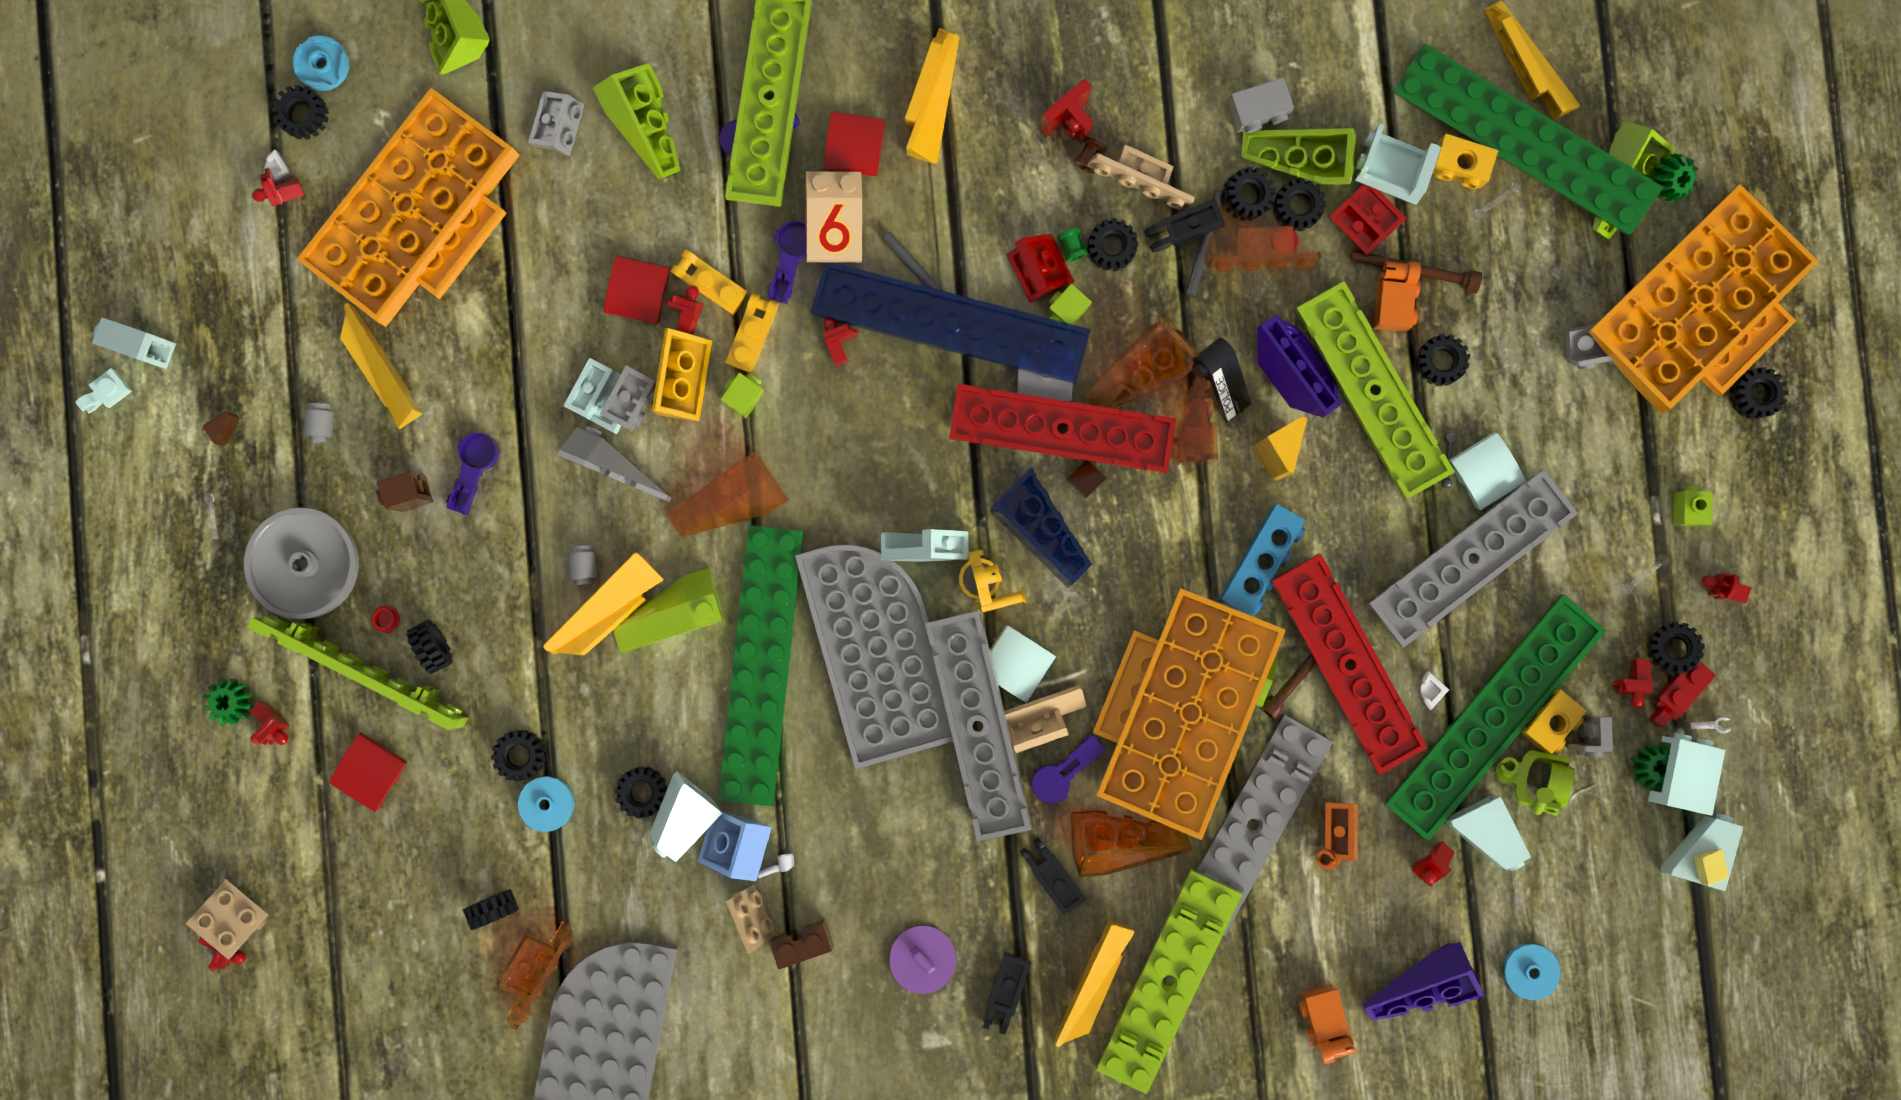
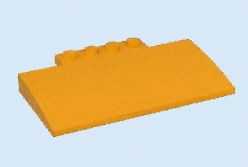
M430 88L296 260L375 321L386 327L419 284L438 299L444 295L507 214L487 197L520 155L509 144L437 91Z
M1739 184L1588 332L1606 355L1611 357L1612 362L1660 414L1670 410L1700 380L1718 397L1724 394L1796 322L1778 302L1819 261Z
M1180 588L1159 640L1138 631H1133L1093 733L1117 743V746L1096 796L1202 840L1286 629Z

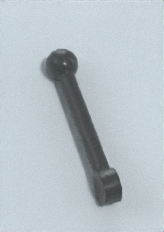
M1449 432L1444 437L1447 442L1446 458L1448 461L1452 458L1453 442L1457 439V435L1454 432ZM1450 475L1442 480L1443 488H1451L1453 483Z

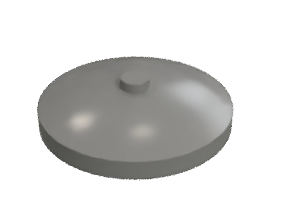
M310 508L286 509L267 518L252 534L244 555L245 578L253 596L269 611L290 619L316 618L337 608L352 591L359 570L358 550L348 529L335 517Z

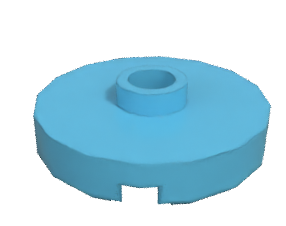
M314 35L307 38L308 40L303 44L300 43L296 47L292 58L293 70L299 80L308 88L317 91H329L338 87L346 79L350 69L349 57L345 48L334 38L325 35ZM326 61V66L319 68L320 63Z
M552 776L538 777L527 783L520 792L518 800L519 815L524 823L533 830L541 832L555 831L565 825L572 816L575 807L574 794L569 785L563 780ZM543 799L549 801L550 806L548 809L542 808L541 802Z
M1533 943L1519 944L1509 951L1503 962V979L1508 988L1521 998L1528 1000L1543 999L1550 995L1559 983L1561 974L1559 962L1554 954L1542 945ZM1532 968H1536L1535 976L1530 977L1529 971Z

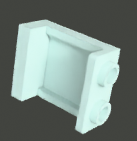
M1379 123L1375 131H1369L1365 138L1363 146L1367 147L1365 154H1360L1355 165V169L1359 170L1355 181L1416 205L1427 190L1441 146L1431 143L1426 151L1382 134L1385 125Z
M926 529L922 530V534L881 533V560L924 562L969 559L968 531Z
M1674 733L1673 738L1662 736L1661 742L1671 744L1662 793L1650 790L1648 801L1712 816L1725 750L1715 748L1714 742L1697 738L1696 743L1691 742L1692 736Z

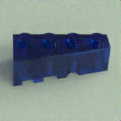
M1031 467L992 506L990 512L1069 588L1092 563L1074 534L1070 532L1063 516L1057 511L1050 499V495L1045 487L1043 488L1036 477L1037 474Z

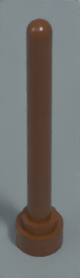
M1357 250L1349 254V258L1352 261L1382 268L1385 261L1407 263V261L1375 254H1368L1366 256L1363 252ZM1421 265L1420 276L1460 284L1464 291L1475 294L1480 288L1482 272L1470 270L1469 272L1464 271L1462 274Z
M1311 654L1276 695H1271L1269 699L1266 698L1263 706H1259L1273 720L1276 721L1283 713L1281 709L1284 707V701L1316 665Z

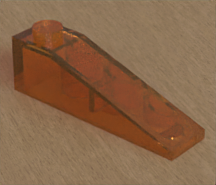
M755 451L668 512L667 516L680 536L685 537L728 524L765 516L789 500L760 455Z

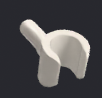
M1721 715L1716 721L1690 722V729H1716L1717 732L1725 734L1731 731L1732 728H1722L1719 725V721L1731 720V717Z
M793 854L777 856L778 864L760 870L758 878L774 872H786L793 868Z

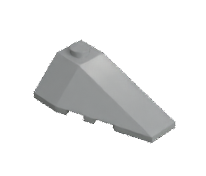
M586 426L585 430L576 427L557 454L643 492L671 502L672 497L610 442L600 437L602 432Z

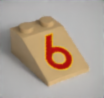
M806 171L804 191L807 262L862 263L861 172Z

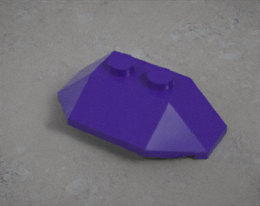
M1275 315L1257 328V363L1289 407L1324 418L1342 404L1341 399L1338 397V388L1334 377L1302 331L1290 323L1282 321V318L1278 315Z

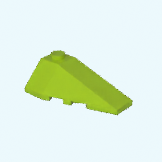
M419 0L421 3H425L426 17L423 21L425 28H430L433 42H430L428 45L439 74L445 75L480 58L490 39L480 17L466 0Z
M650 63L613 74L592 87L605 114L658 180L680 171L674 140L669 136L666 125L669 122L668 113L663 111L661 99L664 97L662 87Z
M1624 120L1621 128L1615 133L1609 154L1653 180L1649 177L1655 172L1653 165L1659 164L1661 157L1673 154L1676 148L1653 129ZM1595 216L1592 229L1602 237L1610 239L1617 229Z
M1354 128L1258 130L1253 133L1243 131L1241 158L1319 184H1350L1356 165L1358 138Z
M710 568L682 576L618 625L613 632L620 654L725 621L726 618Z

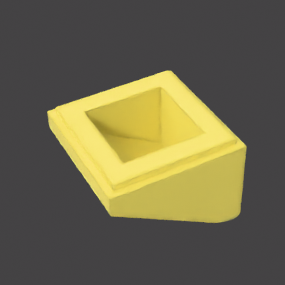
M1722 849L1693 855L1700 883L1711 885L1729 877Z

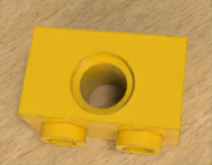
M1445 134L1438 141L1437 145L1441 146V150L1433 170V174H1436L1438 179L1445 181L1456 180L1462 182L1464 187L1470 189L1481 188L1489 182L1498 150L1449 134ZM1463 159L1467 163V169L1461 168L1457 160Z
M1557 689L1520 734L1542 752L1553 754L1563 748L1566 743L1565 738L1571 730H1576L1583 723L1584 718L1582 717L1587 710L1561 689ZM1553 716H1556L1558 719V726L1556 729L1552 730L1550 727V719Z

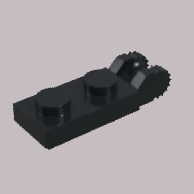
M1212 199L1166 217L1164 221L1146 228L1144 232L1146 237H1153L1163 233L1165 230L1168 231V237L1150 245L1151 251L1155 253L1165 250L1172 245H1179L1225 227V222L1216 199Z
M1038 837L1034 842L1039 852H1042L1046 859L1037 865L1032 854L1025 847L1020 850V853L1032 868L1031 872L1062 914L1066 916L1087 899L1055 855H1051Z
M1004 951L989 997L988 1009L982 1028L989 1030L993 1022L995 1010L1004 1012L1003 1019L999 1025V1033L1006 1034L1011 1017L1015 1014L1031 960Z

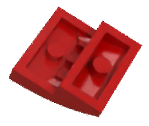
M832 111L823 169L861 172L863 175L877 177L886 119Z
M1365 184L1329 216L1366 256L1407 219L1380 190Z
M618 255L615 256L605 299L604 313L658 324L660 322L663 296L667 291L670 267Z
M360 732L338 764L329 784L373 812H376L381 808L391 787L397 783L407 761Z

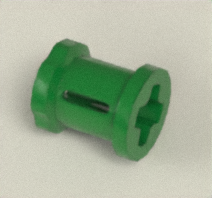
M1079 227L1066 230L1056 236L1057 240L1062 243L1066 254L1064 259L1067 263L1079 260L1089 254L1088 250L1084 249L1079 234L1081 231Z

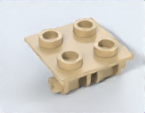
M225 879L187 921L186 925L229 960L256 929L260 930L265 925V919L269 914Z
M755 884L743 891L739 890L733 893L732 897L726 901L748 954L776 935L773 922L767 915L762 896L757 891Z

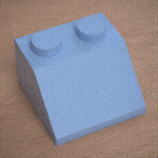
M721 810V816L706 831L698 862L729 878L756 881L772 827L755 819Z

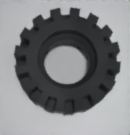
M295 85V89L291 86L286 87V94L280 91L278 94L282 98L280 100L274 99L273 102L277 107H272V112L276 114L273 116L274 121L278 123L277 125L296 139L301 140L303 137L308 140L311 139L310 134L316 137L319 135L317 132L319 128L322 131L326 128L322 123H328L329 118L325 114H329L325 107L326 103L314 91L305 86L302 88L300 85ZM299 103L308 104L310 108L309 116L302 122L293 121L291 117L293 108Z
M1247 167L1229 177V180L1223 185L1226 188L1222 190L1221 194L1226 196L1222 202L1223 205L1228 203L1227 212L1229 213L1233 210L1234 214L1232 216L1234 218L1241 216L1240 220L1243 221L1247 219L1249 221L1266 213L1272 207L1270 204L1276 198L1272 196L1276 193V188H1270V185L1274 184L1273 180L1267 181L1265 179L1269 175L1268 173L1260 174V168L1253 170V167ZM1249 184L1255 189L1257 193L1255 203L1249 204L1242 199L1240 195L1242 185Z
M1299 178L1298 181L1292 179L1289 183L1283 185L1273 203L1275 204L1273 212L1277 213L1276 220L1283 222L1281 226H1289L1294 231L1296 229L1304 231L1306 228L1309 229L1317 223L1324 214V207L1326 206V201L1323 200L1325 193L1319 191L1321 188L1319 184L1314 186L1313 181L1308 180L1306 182L1304 178ZM1295 195L1306 197L1310 205L1309 211L1301 215L1294 213L1289 205L1290 199Z
M1112 218L1111 221L1103 220L1101 224L1098 223L1088 239L1087 250L1090 253V259L1092 262H1096L1098 268L1103 267L1104 271L1113 269L1114 272L1118 271L1119 268L1124 269L1131 263L1137 252L1136 232L1133 233V227L1131 225L1127 226L1125 224L1126 221L1122 219L1121 222L1116 221L1117 218ZM1109 235H1115L1123 242L1122 251L1116 255L1106 253L1102 247L1103 239Z
M1440 334L1437 337L1430 338L1418 351L1419 355L1416 357V362H1418L1417 370L1421 371L1422 375L1420 376L1423 379H1428L1429 384L1435 383L1436 386H1447L1456 382L1466 373V369L1470 365L1468 363L1470 354L1466 353L1468 347L1461 345L1462 340L1460 338L1455 340L1453 339L1454 335L1445 336V334ZM1444 350L1451 354L1453 364L1450 369L1439 370L1434 366L1433 355L1435 352Z
M1766 367L1745 372L1734 383L1735 386L1730 387L1729 392L1734 393V396L1729 397L1730 401L1735 400L1737 403L1732 407L1734 410L1741 409L1738 414L1741 416L1747 415L1748 419H1761L1783 409L1781 405L1787 402V399H1784L1783 396L1789 395V390H1783L1782 388L1787 386L1786 381H1779L1783 376L1780 373L1774 375L1776 370H1766ZM1755 383L1762 384L1767 391V399L1762 404L1754 402L1751 398L1750 389Z
M428 619L407 630L406 635L408 643L412 646L411 650L415 653L416 660L420 661L421 667L425 668L427 673L433 674L452 664L453 655L450 652L451 649L446 644L445 637L443 638L440 629L438 630L435 623L433 624Z
M1673 622L1663 625L1650 637V642L1647 645V648L1650 649L1648 657L1653 658L1651 663L1654 666L1657 664L1660 667L1658 670L1662 672L1666 670L1668 674L1672 675L1674 673L1683 674L1686 671L1688 672L1703 658L1704 653L1702 650L1705 648V644H1701L1700 640L1703 639L1701 634L1697 636L1695 633L1697 630L1694 627L1688 628L1689 624L1687 623L1680 625L1679 622ZM1671 638L1683 641L1686 645L1685 656L1682 658H1672L1665 650L1666 641Z
M517 730L504 734L503 737L496 741L498 742L497 745H494L492 748L494 754L491 755V760L495 761V764H493L494 769L499 770L497 774L505 776L506 780H515V782L529 779L538 774L537 772L544 766L542 763L546 761V756H544L546 749L541 745L543 741L540 738L537 739L535 737L536 734L533 732L529 733L527 730ZM515 745H522L528 750L529 759L523 766H515L509 759V751Z
M637 767L624 773L622 778L618 780V787L615 789V794H617L615 800L616 803L620 804V810L622 812L626 811V815L630 817L635 816L636 818H646L658 812L668 789V786L665 785L666 779L659 775L660 772L658 770L654 771L651 767ZM637 782H646L652 789V796L646 803H639L632 797L631 790Z
M508 889L462 910L470 930H475L518 911L519 907L512 890Z

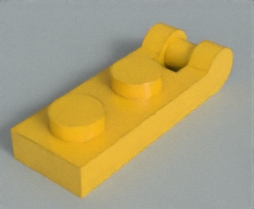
M685 249L681 254L682 259L677 266L674 265L671 268L670 273L689 286H697L700 294L734 316L749 293ZM691 264L697 268L693 276L686 273Z
M751 294L747 309L726 359V365L746 373H753L776 315L779 302L774 300L766 301L761 299V295ZM757 309L765 311L763 319L755 316Z

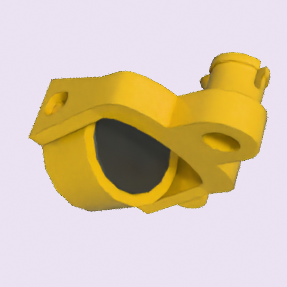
M975 550L968 553L969 562L960 571L959 585L963 593L969 598L980 600V602L974 603L976 609L979 608L981 613L1020 602L1026 603L1023 588L1021 591L991 599V596L997 591L1000 582H1002L998 564H993L989 560L980 558V556L984 555L983 550Z

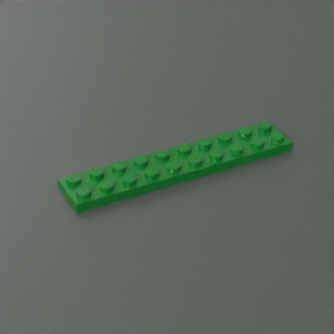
M1425 43L1393 90L1395 95L1474 143L1498 150L1497 156L1628 236L1632 234L1664 188Z
M748 525L718 801L772 807L775 803L800 574L795 555L802 554L804 531Z
M1564 594L1559 595L1383 804L1424 840L1429 841L1606 630Z

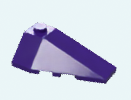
M1461 942L1446 944L1441 949L1430 953L1364 1002L1363 1006L1370 1019L1374 1021L1405 1015L1412 1008H1422L1423 1012L1432 1010V1005L1447 1002L1448 1007L1457 1006L1485 995Z

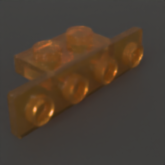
M1293 226L1238 228L1236 231L1237 256L1211 257L1208 262V268H1216L1217 272L1231 271L1232 267H1243L1245 271L1260 269V266H1270V269L1279 270L1287 268V265L1297 264L1298 268H1311L1321 260L1322 253H1294Z
M565 921L561 923L550 944L525 934L496 982L498 988L519 996L507 1016L511 1029L517 1030L519 1025L527 1020L533 1001L541 996L547 977L555 972L561 953L570 946L573 939V931L569 923Z

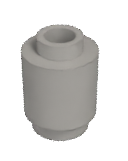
M308 403V410H305L304 437H308L310 443L326 444L327 439H333L334 412L331 411L332 405Z
M581 545L571 547V554H568L570 581L576 582V586L579 587L593 585V580L598 579L596 552H593V546Z

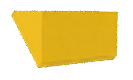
M665 328L652 405L654 413L659 416L700 421L712 340Z
M1302 416L1253 445L1254 450L1272 479L1280 480L1294 473L1307 417Z

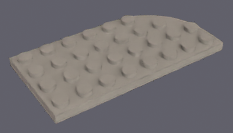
M835 545L795 555L855 769L953 742L933 660L934 655L925 623L929 622L922 597L910 576L894 561L881 560V553L855 545Z
M642 941L616 943L592 953L567 975L557 991L551 1008L533 1100H649L676 961L677 947Z

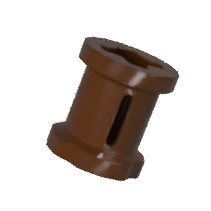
M1086 137L1084 140L1085 146L1079 158H1075L1074 163L1079 169L1095 174L1094 169L1087 166L1088 162L1097 153H1105L1107 146L1099 140Z

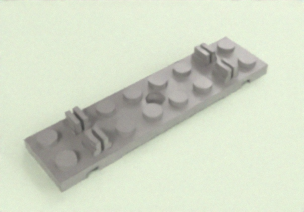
M1540 470L1373 598L1367 605L1397 644L1404 648L1420 636L1423 631L1433 626L1450 611L1550 536L1553 531L1576 516L1578 512L1546 471ZM1471 553L1476 554L1478 557V561L1475 564L1469 562L1468 558Z
M981 611L925 623L977 841L1031 830L1032 824ZM975 721L983 723L981 731H976L973 728Z
M1282 714L1271 738L1265 744L1250 774L1195 869L1204 875L1241 891L1243 894L1223 936L1226 935L1333 743L1285 714ZM1251 819L1258 821L1256 829L1249 828L1248 823Z

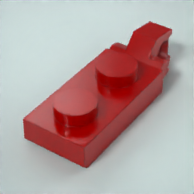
M1701 662L1688 672L1686 671L1683 674L1676 673L1655 698L1657 701L1654 705L1658 708L1648 720L1656 727H1664L1670 720L1676 721L1716 675Z

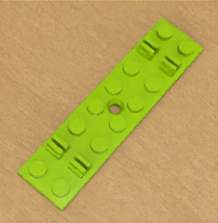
M756 0L755 14L752 21L730 161L731 167L725 193L726 200L781 207L812 0ZM767 92H772L774 98L766 100L764 95Z
M1345 281L1297 307L1295 311L1403 499L1407 500L1455 473L1445 454H1442L1439 449L1437 440L1397 374L1362 310H1359L1355 298ZM1372 385L1379 387L1380 393L1378 395H1373L1370 392Z
M264 615L263 618L252 617L247 628L266 638H269L272 634V637L278 640V644L296 653H301L364 685L417 715L420 712L429 717V721L447 730L464 727L469 718L461 714L463 710L458 706L447 703L445 706L439 703L440 697L438 695L441 692L440 689H434V686L427 685L426 687L418 686L414 690L412 689L414 686L412 683L398 678L396 681L388 677L389 672L375 665L371 668L363 664V658L349 653L347 656L339 652L340 647L326 640L323 643L316 640L318 636L316 632L319 628L312 626L310 623L300 624L292 622L290 627L291 622L283 617L275 615L273 618Z
M1190 868L1181 886V891L1171 907L1167 919L1112 1031L1110 1040L1102 1052L1096 1065V1071L1145 1094L1148 1093L1243 895L1241 891ZM1164 977H1173V983L1171 985L1164 984Z

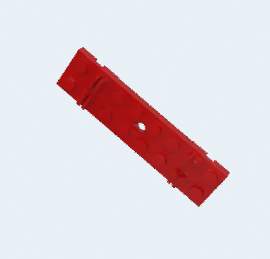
M958 384L949 439L1167 474L1176 418L1147 415L1140 412ZM1061 423L1066 424L1068 427V431L1064 434L1059 433L1057 430V426Z
M1318 553L1270 581L1376 774L1381 775L1428 747L1418 729L1415 728L1409 712L1400 699L1338 583L1332 577V572L1322 554ZM1349 659H1352L1355 664L1351 670L1345 667V663Z

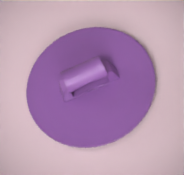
M931 926L909 928L900 934L892 945L889 958L891 972L896 981L911 992L926 994L937 991L950 980L956 966L954 946L950 939L937 928Z

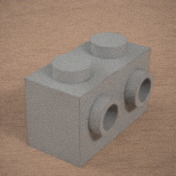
M1284 77L1233 93L1227 102L1238 133L1245 130L1247 133H1253L1260 130L1262 125L1270 122L1273 125L1283 123L1288 120V116L1294 110Z

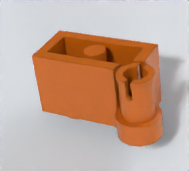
M1385 261L1383 270H1386V272H1381L1377 279L1373 329L1407 332L1417 322L1418 310L1414 309L1415 298H1418L1420 293V282L1418 281L1421 264L1420 262L1407 261L1406 264Z
M1325 803V848L1321 849L1316 855V863L1319 867L1331 870L1338 867L1340 860H1358L1357 803Z
M1329 984L1300 992L1302 1001L1298 1002L1302 1018H1307L1309 1029L1305 1030L1310 1046H1314L1318 1050L1323 1065L1335 1062L1336 1058L1356 1054L1355 1047L1353 1048V1039L1347 1035L1350 1032L1338 989Z

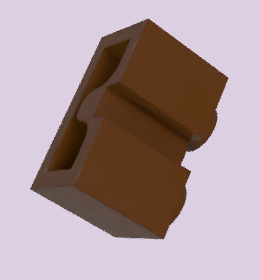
M408 471L377 481L379 489L376 490V495L379 503L385 509L405 512L434 502L426 476L416 475V473Z
M825 919L804 926L801 935L796 936L794 930L774 936L769 942L778 970L829 953L834 947Z

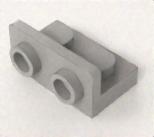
M543 91L528 143L534 147L552 149L563 155L570 156L582 118L584 104L568 94Z
M1595 324L1565 329L1567 362L1577 366L1578 369H1590L1595 367L1596 363L1602 362L1614 364L1611 357L1606 355L1588 332Z
M626 365L600 415L632 432L635 427L639 429L646 417L643 411L648 403L653 404L656 381Z
M1583 715L1584 720L1579 726V733L1584 742L1568 743V749L1577 750V755H1585V757H1603V752H1613L1612 717Z

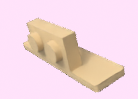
M1126 144L1121 147L1117 161L1097 153L1089 160L1087 165L1094 169V172L1098 175L1117 179L1121 185L1137 188L1143 191L1145 196L1154 199L1159 198L1167 202V205L1174 209H1185L1195 199L1194 196L1167 185L1174 166Z
M1080 685L1005 711L1011 741L1016 753L1068 735L1062 715L1086 707ZM976 721L978 731H981L983 723Z

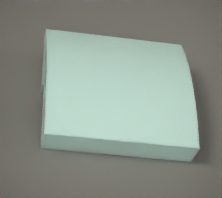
M589 358L564 407L617 434L621 425L600 415V412L621 374Z
M1497 432L1490 434L1449 460L1459 483L1465 486L1474 507L1478 510H1482L1526 482L1516 460Z
M1005 625L990 648L998 685L1027 703L1056 657L1008 625Z

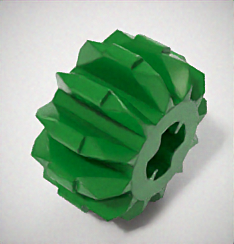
M1674 153L1661 157L1660 163L1653 165L1655 172L1649 177L1664 187L1657 196L1658 198L1674 202L1679 199H1686L1688 192L1694 191L1693 183L1698 180L1695 177V173L1699 168L1694 166L1693 159Z
M235 678L229 679V681L219 679L217 685H210L208 690L211 695H204L202 697L209 704L205 705L202 709L204 711L211 710L208 719H218L219 725H226L228 722L231 725L239 723V718L246 719L248 714L245 709H252L254 707L253 704L247 702V699L254 695L252 693H245L248 685L245 683L238 685V680Z
M1648 744L1647 750L1645 748L1637 749L1640 758H1631L1633 762L1637 763V767L1631 768L1630 771L1638 774L1635 781L1639 784L1644 783L1645 789L1652 790L1655 788L1656 791H1662L1670 751L1668 752V747L1665 745L1657 747L1656 744ZM1653 766H1658V769L1653 770Z

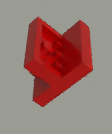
M1085 78L1042 114L1040 131L1046 138L1061 125L1065 126L1063 129L1071 140L1076 139L1080 144L1084 142L1086 137H1089L1093 121L1082 108L1088 103L1092 86Z
M1052 234L1023 237L1015 242L1016 248L1006 254L1029 303L1036 302L1055 289L1068 287L1075 282Z

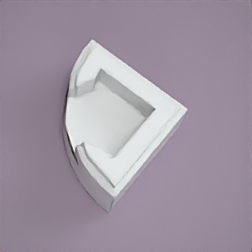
M277 150L272 151L266 158L267 162L264 169L268 167L271 169L278 184L292 176V173Z
M1426 671L1420 680L1419 694L1424 706L1428 710H1432L1449 689L1429 671Z

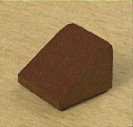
M223 412L204 424L203 428L214 444L225 446L240 418L236 414Z
M1085 461L1067 478L1085 499L1107 479L1089 461Z

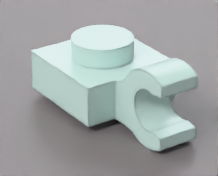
M110 368L89 384L93 392L80 397L75 403L81 411L86 410L90 414L101 404L111 408L131 393L132 390L118 372Z

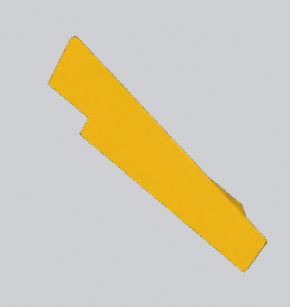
M1498 1L1484 8L1483 12L1530 101L1541 97L1552 120L1579 108L1580 104L1504 2Z
M941 28L938 29L936 38H933L905 116V126L913 129L906 147L907 155L932 164L938 162L959 44L958 34Z
M346 303L344 305L346 313L340 339L384 406L389 408L398 429H401L423 413L411 397V391L356 308Z
M638 552L634 553L543 645L544 649L552 654L586 655L647 601L642 595L644 592L664 579L646 558Z
M1108 920L1053 1041L1054 1046L1059 1047L1065 1042L1090 1032L1123 955L1121 953L1134 935L1135 931L1113 920Z

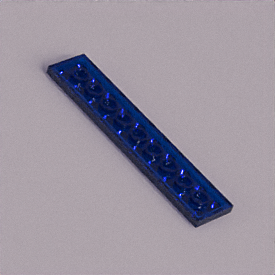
M833 262L824 263L810 312L813 316L825 319L831 318L836 320V322L1073 384L1077 383L1091 329Z

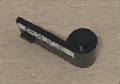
M1218 338L1193 357L1194 364L1192 368L1199 378H1205L1211 382L1223 420L1226 423L1252 404L1237 355L1233 347L1225 339Z

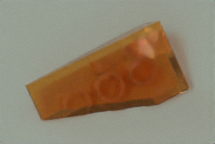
M1164 314L1083 395L1094 406L1118 408L1148 392H1154L1166 384L1174 383L1184 378L1193 369V357L1198 352L1185 335Z
M1193 372L1176 442L1172 443V458L1177 459V466L1211 464L1218 459L1216 422H1210L1214 403L1211 395H1207L1206 391L1210 390L1211 382L1205 378H1199L1195 372Z
M1099 810L1071 813L1072 854L1079 877L1109 875L1191 852L1192 850L1186 833L1154 820L1148 823L1133 821L1132 816L1124 815L1122 819L1107 816V812Z

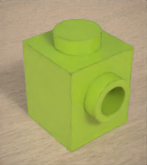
M1071 284L1063 293L1058 291L1049 300L1048 303L1051 305L1048 313L1051 315L1049 319L1059 329L1064 327L1068 331L1088 310L1092 301Z
M738 373L736 377L732 376L724 386L726 392L720 400L747 418L765 391L760 387L762 382L755 376L748 373L745 377Z
M1685 486L1684 491L1673 493V526L1701 527L1712 525L1713 492L1702 491L1701 486Z

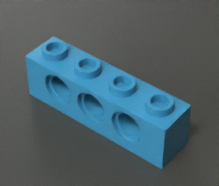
M1278 504L1272 505L1218 601L1250 616L1252 613L1257 614L1264 603V600L1261 598L1266 589L1270 591L1273 588L1270 580L1277 577L1275 573L1279 566L1284 567L1290 559L1292 553L1289 549L1293 542L1298 543L1305 532V528L1302 526L1306 520ZM1274 531H1279L1283 535L1284 540L1280 546L1275 545L1271 540V535ZM1261 554L1266 555L1270 560V565L1266 570L1261 569L1257 562ZM1247 578H1251L1256 582V590L1252 594L1244 589V582Z

